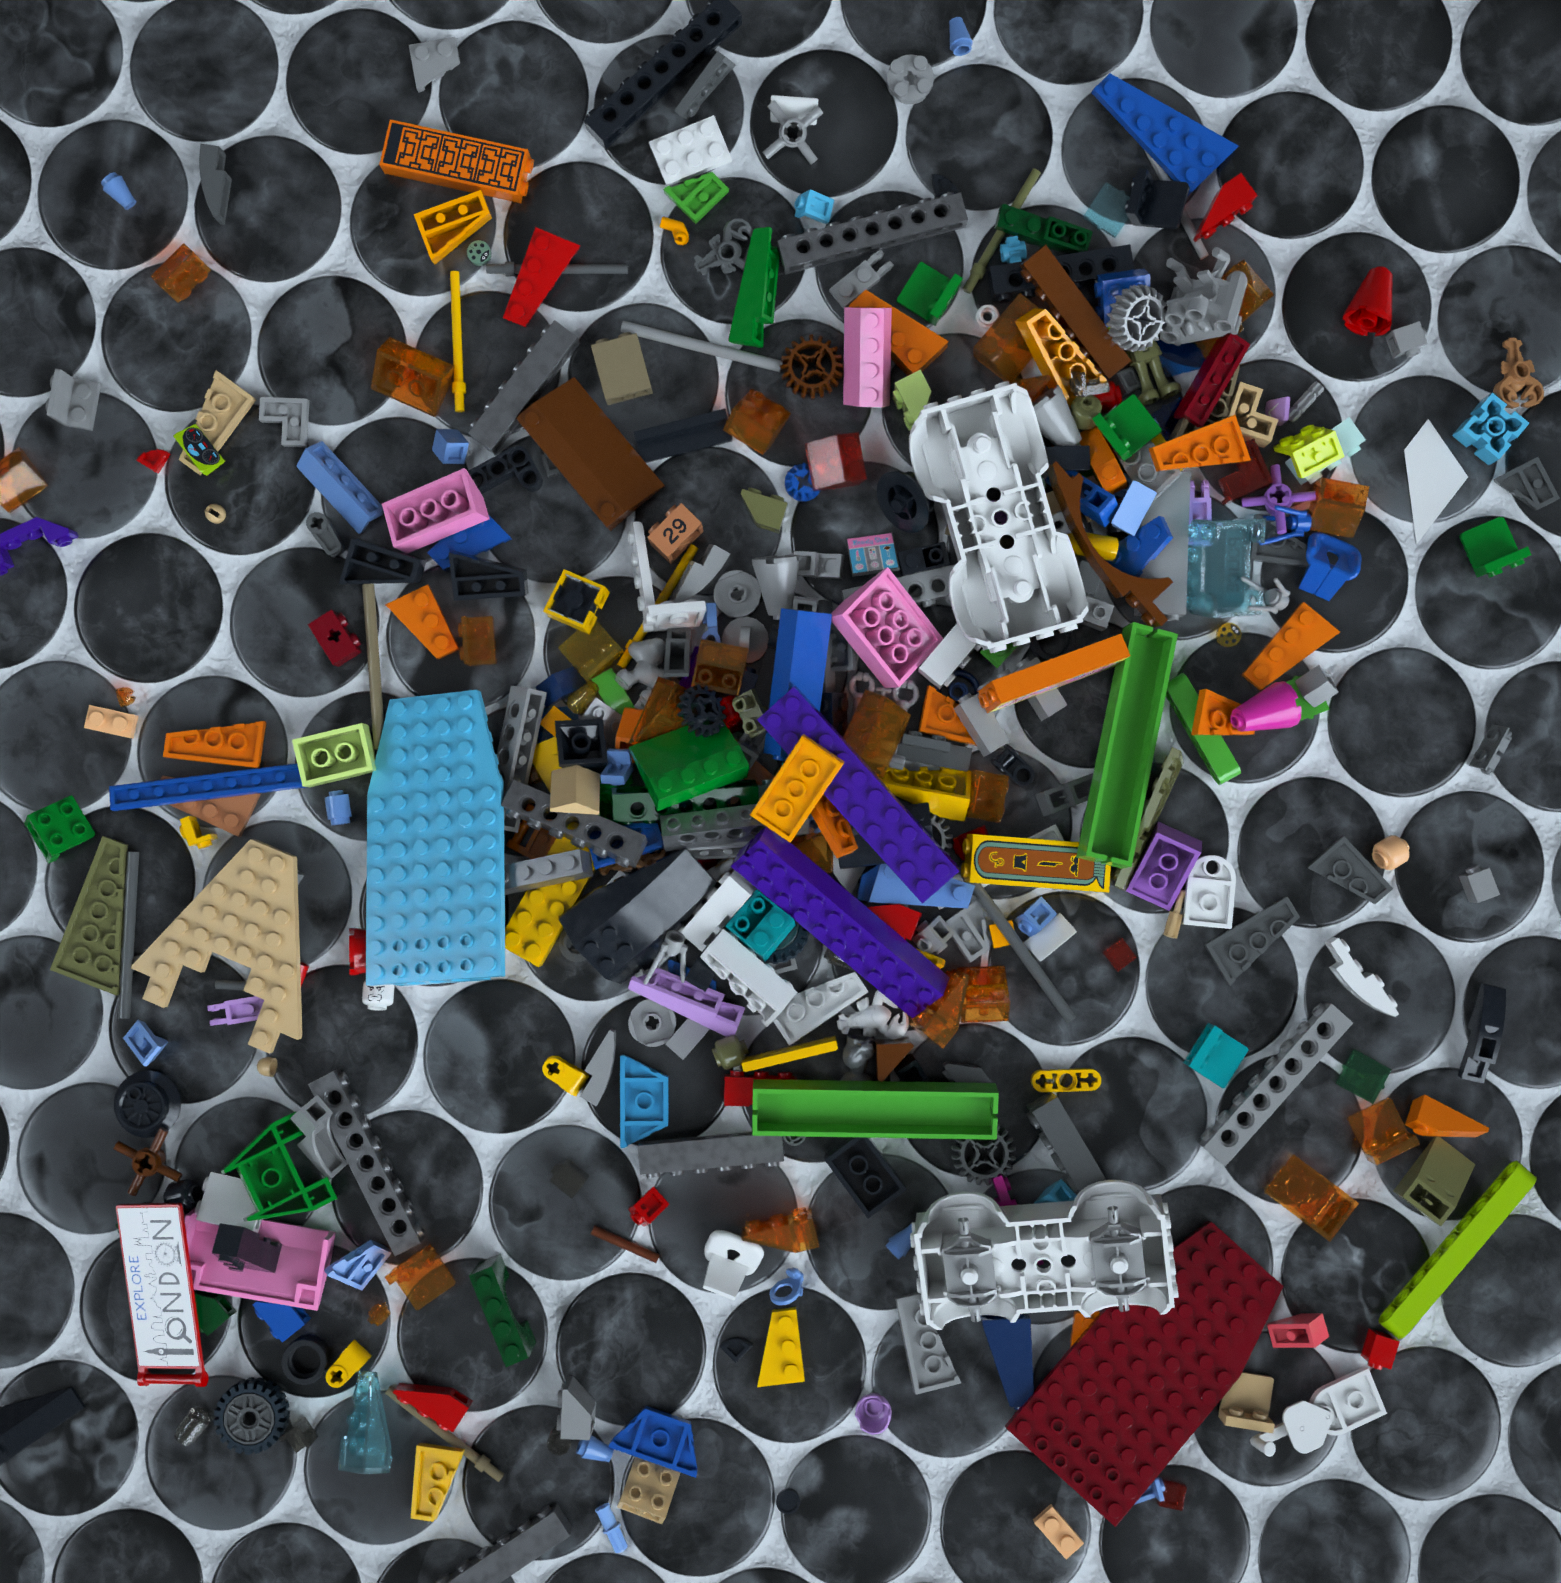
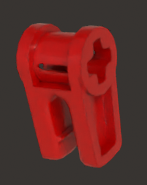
M735 696L724 697L720 702L721 706H726L722 713L727 718L723 722L731 734L743 728V721L732 705V699Z

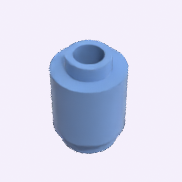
M343 790L329 792V796L325 797L327 818L330 820L331 826L350 823L352 814L349 794H344Z

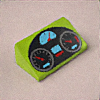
M197 424L173 435L204 475H209L225 462Z

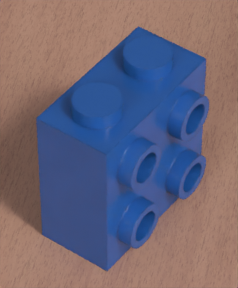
M1144 268L1097 275L1098 283L1094 284L1095 297H1098V306L1095 307V312L1105 325L1110 321V317L1107 315L1112 311L1110 304L1116 303L1115 296L1122 295V289H1129L1130 286L1141 284L1150 287V273Z

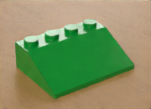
M687 725L629 747L657 811L747 778L749 764L740 745L726 725L719 729L720 732L704 738L703 735L696 737L695 731L687 732L689 727Z

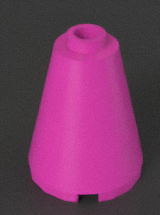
M1284 681L1275 682L1233 709L1230 717L1231 724L1240 732L1291 728L1297 725L1301 719V705L1297 706L1295 701L1298 698L1297 693L1288 683Z

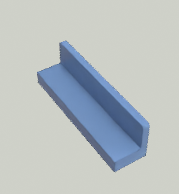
M323 441L305 448L297 463V468L358 534L363 533L370 521L383 515L382 505Z

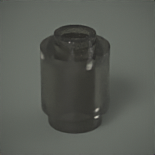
M199 1407L197 1409L191 1408L176 1427V1433L174 1434L175 1439L180 1444L190 1446L198 1440L210 1423L207 1411Z

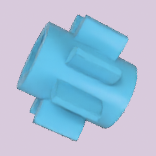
M1018 236L1006 237L1005 244H1000L1002 263L1022 262V259H1026L1025 241L1018 240Z

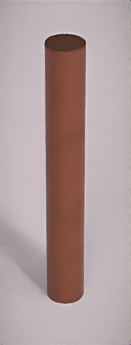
M595 1225L591 1232L593 1236L654 1263H657L660 1256L656 1252Z

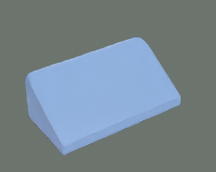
M1133 480L1112 519V526L1135 536L1157 492Z

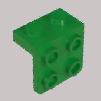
M1498 517L1460 534V540L1477 578L1486 574L1489 578L1503 573L1502 567L1509 565L1512 569L1524 564V558L1532 555L1528 546L1518 550L1503 517Z

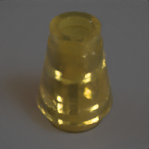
M588 681L570 694L567 701L568 708L575 714L584 713L599 691L598 685L593 681Z

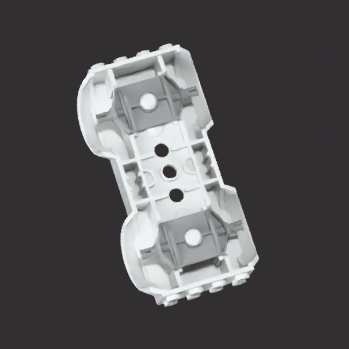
M1104 1180L1088 1185L1078 1193L1074 1201L999 1206L991 1197L978 1192L962 1191L943 1196L932 1203L926 1212L916 1213V1222H912L910 1240L911 1247L915 1248L913 1261L914 1269L918 1271V1278L916 1279L917 1292L921 1293L920 1314L925 1316L926 1325H930L936 1330H942L945 1324L952 1320L971 1316L972 1322H975V1316L977 1322L981 1321L980 1315H993L1007 1318L1010 1320V1323H1014L1022 1313L1079 1310L1086 1318L1091 1317L1098 1310L1112 1306H1119V1311L1123 1312V1305L1125 1306V1312L1129 1310V1305H1142L1157 1309L1160 1315L1167 1314L1171 1308H1175L1174 1298H1179L1175 1277L1176 1268L1173 1258L1174 1250L1167 1202H1162L1161 1194L1149 1195L1141 1186L1124 1180ZM1068 1254L1072 1255L1076 1260L1075 1264L1070 1267L1064 1266L1061 1263V1258ZM1016 1258L1023 1259L1026 1262V1267L1023 1270H1016L1012 1267V1261ZM1045 1259L1050 1262V1266L1048 1268H1040L1037 1266V1262Z

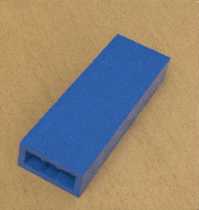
M781 608L769 708L796 685L820 712L832 614ZM766 731L763 753L773 755L774 760L786 761L789 755Z

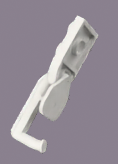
M1364 1366L1319 1387L1313 1393L1309 1402L1301 1400L1288 1406L1282 1414L1283 1422L1274 1426V1432H1260L1252 1436L1250 1439L1251 1445L1266 1456H1273L1276 1450L1273 1441L1288 1435L1294 1449L1306 1454L1320 1448L1324 1444L1327 1434L1342 1435L1387 1414L1369 1368Z

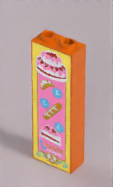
M1118 634L992 680L978 691L979 703L982 708H985L987 713L1112 668L1131 655L1122 634Z

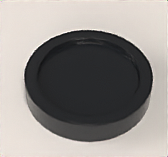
M789 1488L781 1490L776 1498L778 1510L784 1514L796 1512L800 1506L798 1493Z

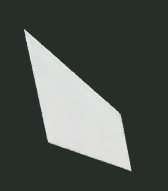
M1429 419L1404 450L1416 545L1468 478Z

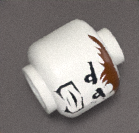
M364 981L362 1002L370 1010H387V1006L393 1004L394 985L367 986L366 981Z

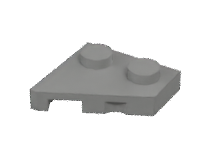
M455 37L409 45L418 92L424 91V87L434 79L439 80L446 71L452 70L460 64Z
M978 899L970 903L968 909L963 908L945 921L955 932L951 938L968 963H971L990 949L988 937L986 936V920L983 917L982 905Z

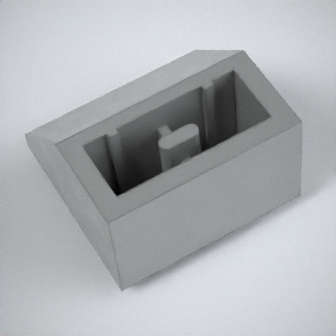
M568 1376L558 1392V1406H562L560 1415L557 1417V1430L561 1431L560 1439L590 1440L595 1426L596 1400L574 1376Z

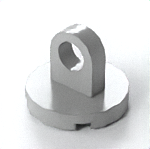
M751 617L736 618L724 629L722 635L723 649L734 662L752 664L761 659L766 653L769 640L768 632L757 619Z

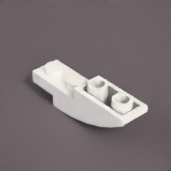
M1336 937L1326 940L1324 943L1336 960V963L1329 968L1342 985L1356 998L1373 1009L1394 1017L1399 1015L1396 1010V1001L1391 995H1387L1382 988L1384 983L1377 974L1361 973L1363 968L1348 953L1350 951L1348 944L1343 939L1340 940Z

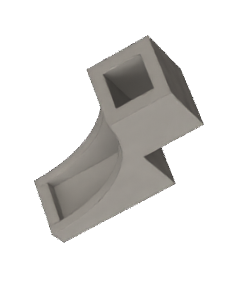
M316 1095L290 1119L306 1136L297 1146L321 1174L330 1180L348 1163L335 1145L330 1132L329 1121L333 1112Z

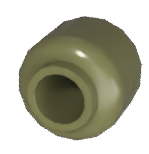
M1091 394L1079 395L1071 403L1070 411L1078 429L1089 430L1094 428L1096 425L1092 418L1099 413L1101 414V402Z
M730 1035L717 1040L714 1045L715 1048L712 1049L718 1067L722 1066L725 1070L742 1065L741 1062L745 1060V1054L749 1053L744 1039L739 1041L736 1035Z

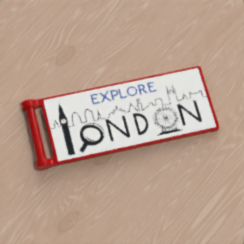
M181 1203L119 1204L116 1206V1214L138 1365L137 1384L138 1386H148L149 1384H195L196 1387H205L209 1377L204 1368L183 1206ZM148 1368L195 1369V1374H151Z

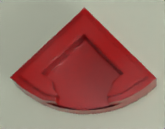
M161 449L151 450L142 453L136 460L159 474L171 454Z

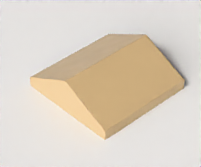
M579 765L551 772L550 812L599 815V773Z

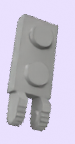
M882 250L877 251L867 261H863L829 289L831 295L843 309L848 307L865 290L868 291L877 284L880 278L894 266L889 261L875 272L872 266L884 256Z

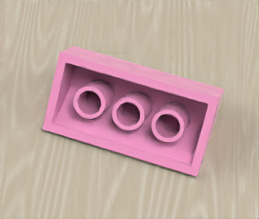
M844 307L843 405L857 407L890 406L892 308Z
M465 468L382 503L393 547L407 554L489 519L484 498Z

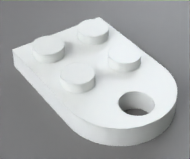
M1215 855L1198 858L1186 880L1182 924L1232 929L1236 875L1233 867L1227 860ZM1211 860L1215 861L1218 865V870L1214 874H1210L1206 870V865Z

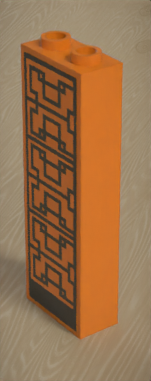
M390 119L379 165L384 174L471 193L481 190L484 196L521 203L522 197L526 196L528 192V182L526 180L528 173H532L534 160L531 159L528 149Z

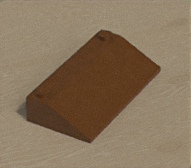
M575 377L534 402L516 417L519 423L610 531L665 486Z

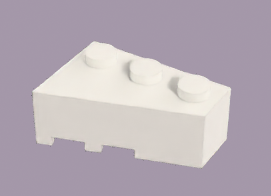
M736 870L732 874L727 871L718 881L721 886L718 889L715 887L711 889L705 897L708 901L705 905L699 904L692 913L694 917L681 931L685 938L701 952L757 889Z

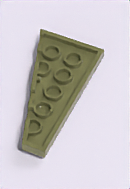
M1171 748L1169 755L1165 757L1161 766L1163 770L1160 777H1157L1152 785V796L1150 800L1146 799L1144 803L1143 818L1140 822L1132 867L1118 868L1113 877V880L1116 881L1114 886L1120 890H1126L1184 764L1181 750Z
M102 836L50 970L111 994L119 995L128 844Z

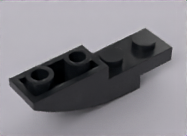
M1481 983L1468 1024L1471 1034L1458 1072V1076L1461 1079L1484 1083L1490 1064L1496 1063L1505 1021V988Z

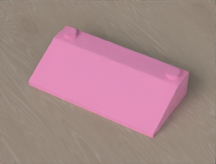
M195 1209L185 1215V1228L195 1290L316 1311L319 1309L327 1277L324 1270L331 1262L336 1232L262 1219L258 1232L260 1234L259 1239L263 1241L264 1237L271 1239V1242L282 1244L276 1271L271 1273L244 1268L243 1272L229 1270V1267L224 1266L223 1262H219L218 1258L212 1254L219 1225L196 1220Z

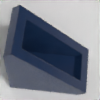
M575 665L552 674L535 688L536 690L547 692L544 705L548 708L588 687V684L579 667Z

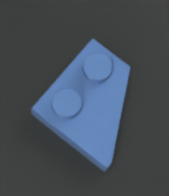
M369 1240L326 1267L324 1271L327 1276L362 1291L392 1252L389 1247Z

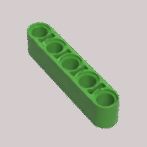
M1184 673L1170 679L1166 698L1218 785H1222L1241 774L1238 763L1221 735H1191L1198 694Z

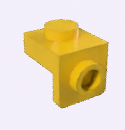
M187 816L179 819L181 822L179 826L180 833L187 840L189 846H197L198 849L213 845L211 841L218 839L217 834L203 836L196 817Z

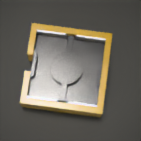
M564 569L543 612L554 620L590 634L597 620L595 613L598 608H603L610 592L605 586Z

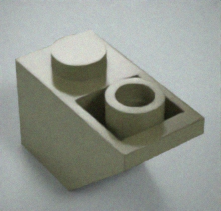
M754 488L742 489L741 498L755 525L758 528L780 534L788 508V503L784 502V498L773 494L767 497L761 495L762 492Z

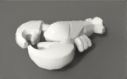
M877 990L872 1005H869L868 997L857 1001L856 1005L859 1011L849 1017H846L843 1013L838 1015L837 1026L838 1029L842 1030V1034H848L850 1028H863V1036L875 1037L877 1035L875 1029L877 1028L886 1038L895 1040L901 1038L907 1032L909 1017L905 1012H902V1021L898 1023L900 1018L898 1013L892 1018L888 1026L887 1022L891 1018V1012L882 1004L884 1002L893 1008H898V1006Z

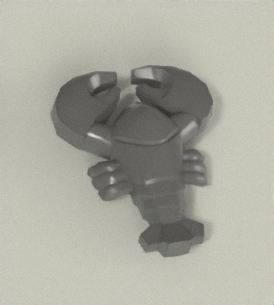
M734 218L726 222L723 229V241L720 242V235L717 234L709 240L712 250L704 258L698 255L694 257L696 272H700L703 276L707 274V268L720 266L724 274L736 271L732 264H735L744 271L749 247L746 249L742 259V246L732 240V237L742 241L748 240L747 236H744L742 232H746L752 237L753 229L750 224L741 218Z

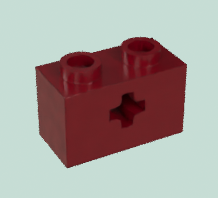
M331 609L307 624L332 665L339 667L362 653L359 647L361 645L359 638L354 632H349L346 627L349 623L341 612L338 614V612ZM336 632L339 633V634H341V635L338 636V638H339V640H340V641H338V642L334 640V639L336 638V636H335V633H336Z

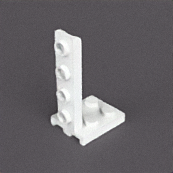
M633 522L631 531L627 532L628 544L633 546L631 565L636 567L637 572L634 575L635 589H639L640 592L637 604L638 610L643 612V632L667 631V628H700L706 612L705 601L688 599L680 603L664 601L655 605L643 524L641 522Z

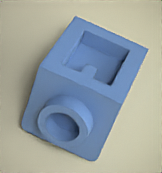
M1041 896L1021 915L1017 916L1014 921L1024 934L1032 937L1040 932L1057 913Z

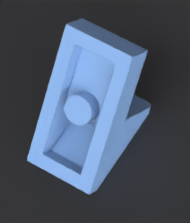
M137 1020L123 1037L144 1066L154 1061L168 1043L167 1040L155 1036L147 1024L141 1020Z

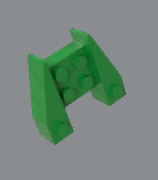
M296 1111L270 1123L221 1170V1173L225 1174L235 1168L237 1169L256 1209V1212L243 1218L244 1222L314 1211L337 1199L328 1177H323L304 1187L285 1148V1143L304 1135L290 1119Z

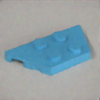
M620 1055V1148H625L669 1125V1076L626 1055Z

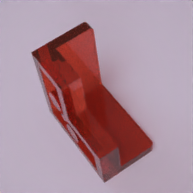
M1255 439L1245 442L1251 460L1236 463L1239 471L1218 480L1225 499L1221 501L1223 506L1264 489L1273 482Z

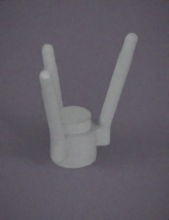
M1244 576L1240 578L1241 581L1265 594V602L1268 605H1249L1247 607L1248 610L1268 611L1276 614L1278 610H1283L1287 607L1290 591L1284 588L1278 578L1273 579L1278 589L1273 588L1270 590Z
M675 930L667 932L660 951L643 981L645 985L652 977L661 958H664L666 954L676 956L678 953H681L680 981L681 983L685 982L688 945L684 944L685 936L681 932Z

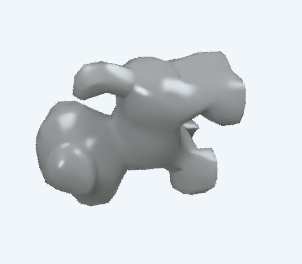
M660 638L632 642L629 645L628 652L637 664L632 671L622 669L615 676V681L625 690H629L638 682L650 687L651 690H643L639 695V701L648 709H652L655 706L660 694L677 678L664 677V670L657 667V665L663 662L665 657L666 644Z

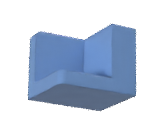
M436 429L432 451L443 464H465L469 442L457 429Z

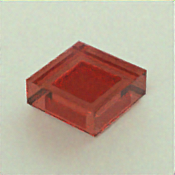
M1123 938L1102 952L1117 972L1137 958Z
M1162 1480L1165 1486V1491H1163L1164 1501H1158V1506L1183 1511L1187 1486L1181 1483Z

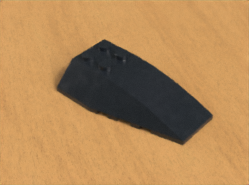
M685 847L657 860L656 863L648 867L643 866L637 869L635 873L626 877L621 876L615 879L613 883L595 888L560 915L558 919L573 946L605 979L622 984L656 958L667 932L671 930L678 931L715 886L716 880Z

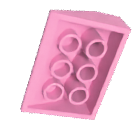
M888 567L884 568L846 598L831 613L832 623L884 688L900 687L943 640V637Z

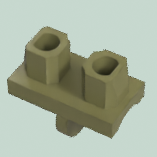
M750 689L732 699L735 712L739 713L743 721L742 727L751 739L767 731L757 719L768 708L767 706H762L755 689Z

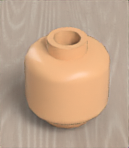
M1390 835L1374 845L1372 859L1378 867L1385 870H1393L1408 861L1409 845L1404 839Z

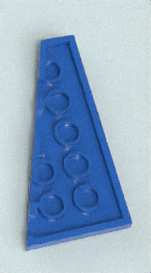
M1111 73L1091 92L1173 181L1188 183L1190 187L1188 196L1239 147L1237 144Z

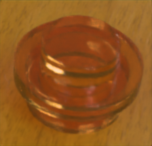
M386 1303L374 1305L368 1312V1322L376 1326L381 1325L391 1313L388 1310V1305Z

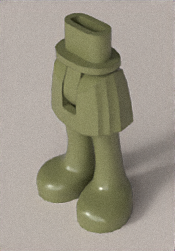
M1153 341L1152 347H1146L1144 351H1128V357L1131 359V362H1129L1130 367L1136 368L1141 382L1142 393L1138 399L1143 406L1156 403L1159 397L1163 401L1182 391L1181 385L1178 382L1170 383L1167 380L1160 361L1162 352L1156 341ZM1147 364H1149L1152 370L1153 376L1157 384L1158 392L1156 389L1153 388V385L1151 383L1147 369Z

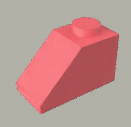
M1323 1313L1298 1314L1267 1324L1273 1348H1316L1329 1337Z

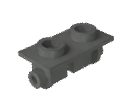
M1492 724L1469 766L1481 769V772L1486 775L1494 772L1501 759L1496 754L1497 751L1504 753L1512 740L1510 728Z

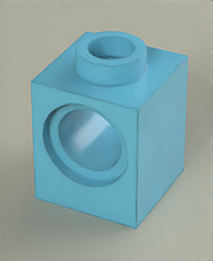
M1060 1179L1047 1187L1034 1204L1074 1201L1077 1195Z

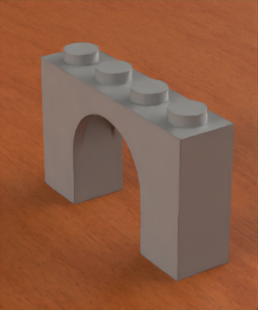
M1027 657L1016 664L1018 669L1010 672L1007 669L996 677L1001 678L1041 662L1038 657L1031 661ZM990 681L978 687V691L990 683ZM1057 688L1027 699L1041 721L1067 706ZM968 693L958 700L960 704L954 710L981 754L985 757L1010 741L996 720L994 711L987 713L985 708H982L980 705L979 693L974 696Z

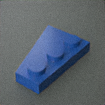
M1158 516L1139 528L1135 536L1128 535L1119 541L1115 559L1107 562L1121 572L1140 577L1143 573L1142 570L1151 559L1154 560L1173 539L1164 517Z
M658 823L622 825L646 835L648 842L642 855L664 848ZM593 831L589 838L598 839L601 836V832ZM616 840L612 843L611 847L619 849L623 846L624 842ZM589 848L595 869L615 864L614 858L606 856V858L599 857L592 852L593 849Z

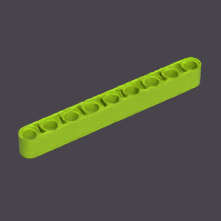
M1518 1161L1511 1162L1383 1311L1378 1322L1397 1339L1404 1338L1536 1183V1176Z

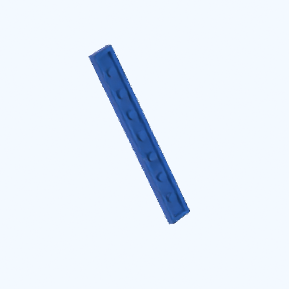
M296 763L109 786L110 810L119 811L306 787L302 786L298 764Z

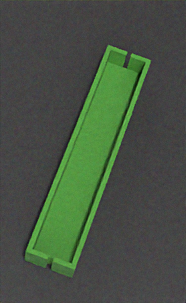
M1136 622L1123 627L1122 636L1131 656L1115 666L1076 856L1077 858L1101 862V864L1121 869L1132 867L1178 637L1176 633L1162 629L1153 631V627Z
M753 1079L752 1136L997 1140L998 1118L996 1114H998L999 1092L996 1083Z

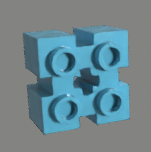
M1494 393L1483 398L1470 413L1472 416L1463 421L1452 435L1465 447L1471 444L1476 447L1477 450L1474 454L1487 465L1498 461L1511 446L1509 442L1518 438L1529 424L1516 411L1510 414L1504 410L1507 404Z

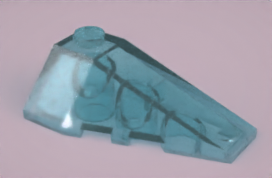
M359 1371L352 1398L355 1405L352 1415H348L346 1421L349 1429L347 1436L342 1437L340 1443L338 1470L359 1474L390 1473L392 1447L378 1374L373 1371Z

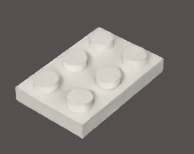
M714 115L649 141L666 187H671L732 162L731 155Z

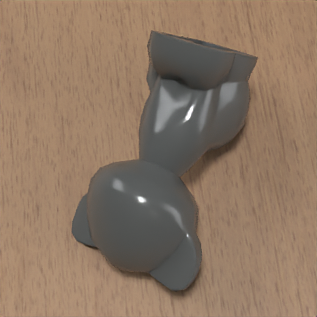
M857 1034L847 1036V1044L843 1051V1061L850 1068V1071L844 1073L840 1081H873L872 1077L865 1070L869 1059L875 1052L873 1047L875 1044L874 1038Z

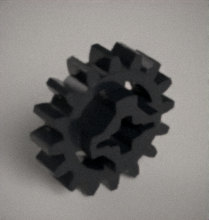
M697 684L686 689L679 696L681 702L676 705L681 709V712L677 715L684 719L681 724H687L689 726L687 732L695 731L696 737L703 735L704 738L720 732L719 729L725 726L722 721L727 718L722 713L726 709V706L720 705L722 698L715 697V690L708 692L707 685L701 688Z

